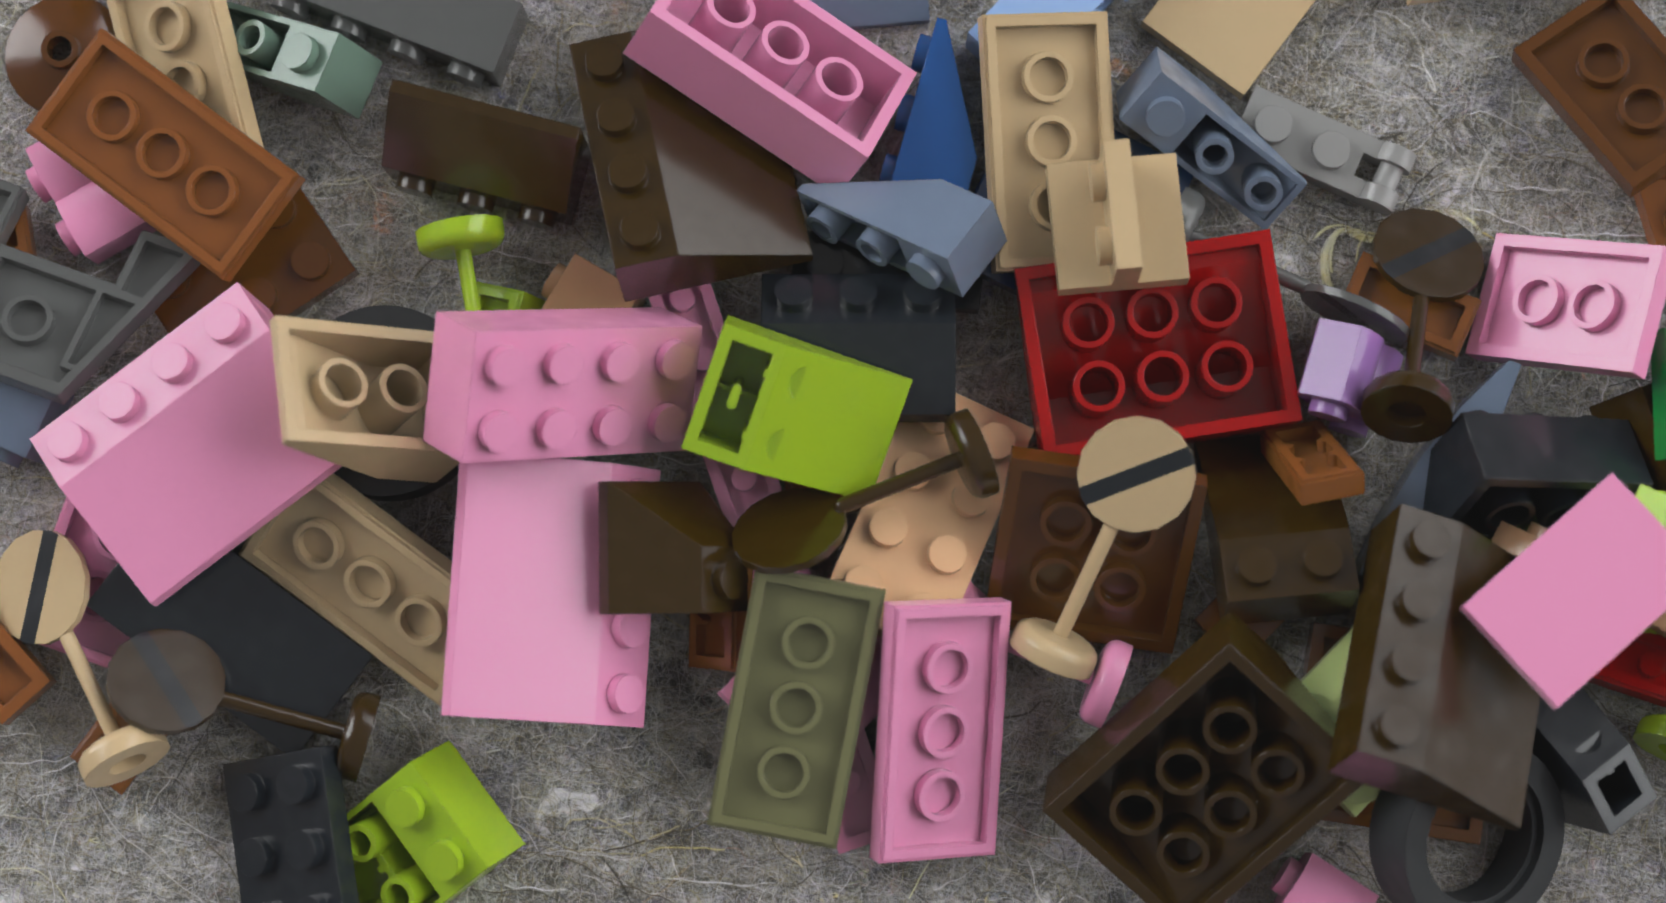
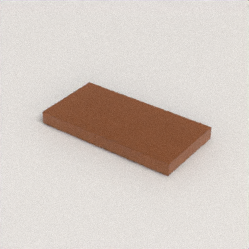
M100 28L25 130L222 280L229 283L306 180L103 28Z

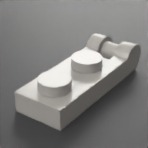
M1257 85L1254 87L1241 115V118L1307 182L1384 215H1391L1399 199V194L1395 190L1402 175L1407 176L1410 174L1417 158L1414 152L1404 146L1392 142H1384ZM1361 159L1378 166L1372 182L1354 176Z

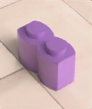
M1319 318L1297 395L1310 404L1309 414L1330 421L1329 429L1352 437L1366 438L1368 429H1371L1365 425L1360 414L1363 392L1376 377L1387 372L1400 371L1404 356L1396 349L1384 344L1383 337L1371 329L1361 325Z

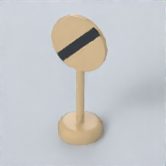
M1142 416L1114 420L1096 431L1081 451L1076 472L1080 495L1092 515L1104 524L1058 622L1055 623L1037 617L1023 618L1018 621L1009 637V643L1014 650L1045 670L1076 680L1090 678L1097 664V653L1093 646L1085 638L1072 631V628L1118 530L1137 533L1158 529L1178 517L1192 497L1197 477L1193 453L1181 434L1161 420Z
M32 530L16 538L1 556L0 621L10 635L26 644L50 645L59 640L61 641L105 735L91 744L79 759L78 769L87 787L92 788L110 786L125 781L159 762L169 751L170 744L163 734L147 733L132 725L119 728L73 631L82 620L90 596L91 577L85 556L72 539L57 531Z

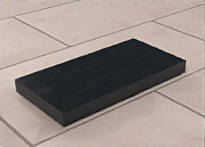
M232 550L157 607L149 603L118 563L89 599L87 605L129 638L138 633L159 628L182 630L204 640L219 656L226 674L224 691L325 719L373 658V655ZM226 709L284 753L302 750L315 734L311 731Z

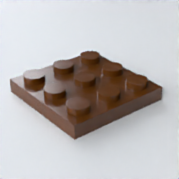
M1012 446L985 597H1001L1011 601L1010 630H1013L1018 621L1023 618L1037 617L1055 623L1058 622L1104 524L1092 515L1081 498L1076 473L1080 460L1079 455ZM1196 473L1197 477L1192 497L1179 516L1155 530L1137 533L1118 530L1072 631L1085 638L1088 642L1107 644L1112 640H1121L1133 645L1134 649L1173 654L1208 488L1207 474Z

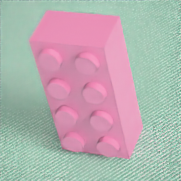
M657 0L623 52L624 55L816 183L849 182L869 158L917 72L810 0Z
M661 307L436 311L423 441L461 463L687 451L681 449L691 421L703 326Z

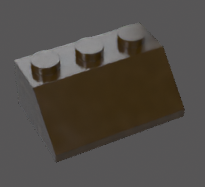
M392 79L388 94L382 167L391 179L397 180L396 189L423 198H432L434 190L458 196L457 205L485 214H493L495 206L518 211V221L547 230H553L555 222L568 225L573 224L591 159V151L581 127Z

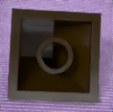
M598 481L599 614L717 613L748 610V568L745 567L734 553L731 536L734 527L700 482Z

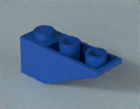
M937 18L932 36L920 34L911 69L920 72L921 77L915 96L905 93L901 100L894 130L904 132V137L898 156L890 153L886 154L879 181L943 179L969 191L977 155L947 20Z

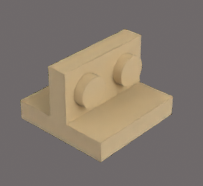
M1128 138L1103 141L1099 158L1096 160L1046 164L1045 175L1058 296L1188 284L1190 275L1176 153L1131 156L1130 139Z

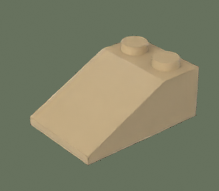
M275 315L270 320L282 445L377 479L436 483L459 464V461L423 441L434 331Z

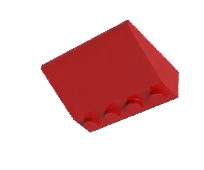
M1270 229L1186 242L1190 275L1187 285L1058 296L1055 263L1014 269L1029 399L1037 449L1080 456L1082 449L1096 431L1114 420L1134 416L1161 420L1179 432L1186 443L1263 432L1266 429L1294 425L1302 421Z

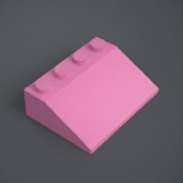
M238 282L30 438V441L59 488L149 603L155 607L342 467L282 445L270 320L274 315L268 307Z
M565 458L476 463L459 462L441 715L644 728L651 614H599L598 481L660 482L661 470Z

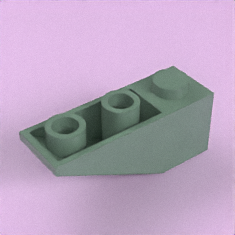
M227 1L238 44V52L241 56L247 80L310 105L356 119L360 118L383 64L381 60L338 32Z

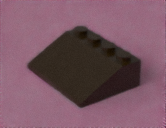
M628 31L569 44L614 268L625 302L813 261L792 166L624 55V50L637 31Z
M1402 503L1371 529L1327 773L1514 831L1521 828L1540 695L1459 609L1516 558L1515 556L1462 522Z
M1230 611L1112 716L1102 728L1093 733L1048 774L1042 811L1145 903H1224L1361 787L1363 783L1327 773L1336 723L1279 654Z

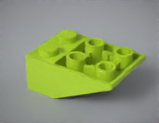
M728 315L681 449L745 471L847 496L876 484L913 379Z
M450 740L410 761L347 813L359 903H449L525 845L524 841Z

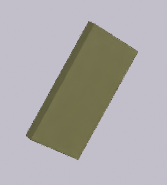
M755 571L707 825L832 849L837 848L886 589L799 572L763 574Z

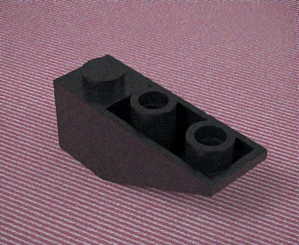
M1582 687L1555 710L1540 696L1532 754L1545 764L1557 783L1563 802L1565 823L1612 835L1657 798L1655 791L1629 742Z

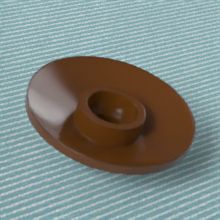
M42 0L30 7L17 20L7 40L5 66L12 87L29 106L40 111L100 28L115 36L110 12L107 7L95 0ZM62 41L70 42L72 46L70 55L61 61L54 60L52 51L55 45Z

